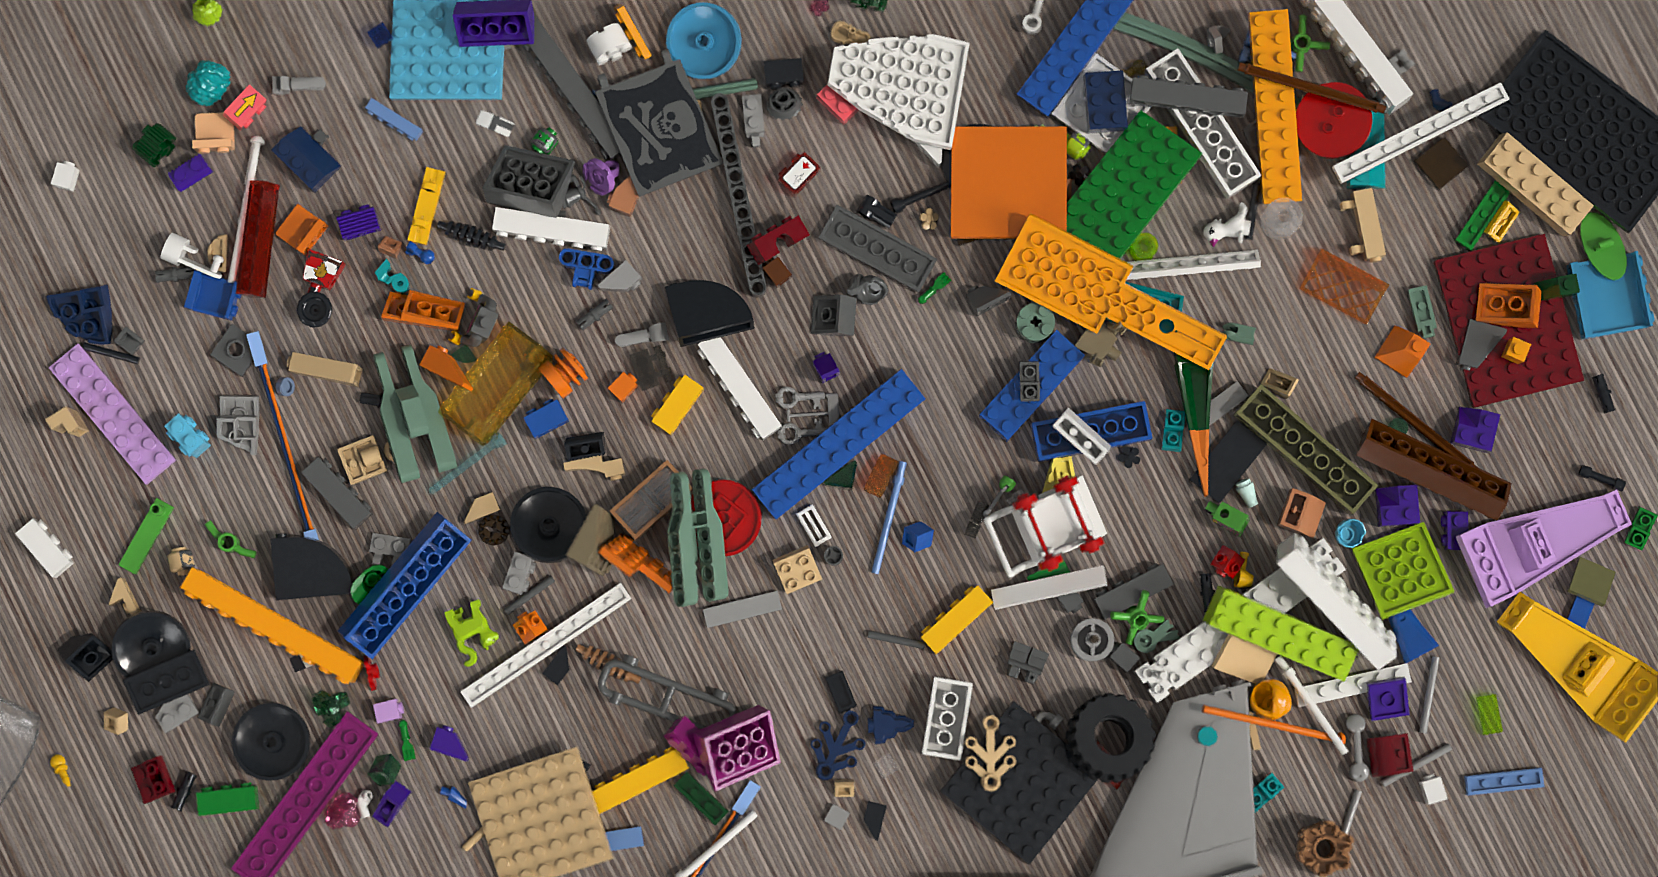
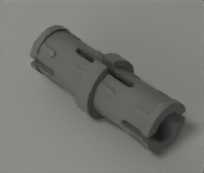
M172 267L169 270L155 271V275H157L155 276L156 282H179L182 279H190L193 277L195 269L191 267Z
M607 298L595 308H590L587 314L576 320L578 325L582 324L580 328L583 331L596 320L597 322L601 320V316L613 309L611 304L603 308L609 303Z

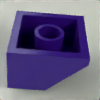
M1459 407L1450 444L1483 453L1492 452L1501 414L1482 409Z
M1417 485L1375 489L1378 527L1416 525L1420 523Z

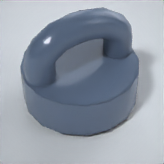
M288 377L279 378L276 382V394L280 396H290L295 390L294 381Z

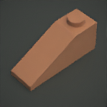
M630 176L615 188L614 193H610L607 200L609 209L629 217L632 216L639 198Z

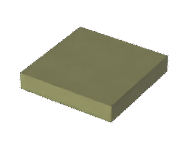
M1579 557L1567 592L1603 607L1606 604L1616 572Z

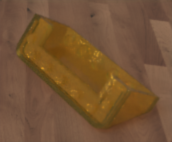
M508 321L496 338L489 344L485 352L477 359L473 367L465 374L473 387L472 392L459 385L456 386L446 401L441 404L438 412L479 445L484 446L490 442L543 375L538 367L547 360L552 363L553 356L538 342Z

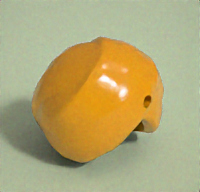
M1267 679L1254 686L1249 702L1257 716L1274 721L1290 711V693L1284 683L1275 679Z

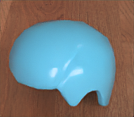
M1358 519L1342 520L1335 530L1336 541L1346 548H1353L1361 544L1363 536L1366 534L1364 524Z

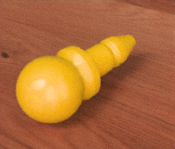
M59 754L52 756L50 759L51 767L55 769L54 772L60 775L62 782L67 787H70V778L66 771L68 766L66 765L65 758Z

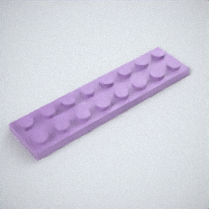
M79 343L49 367L146 485L176 461L175 457Z

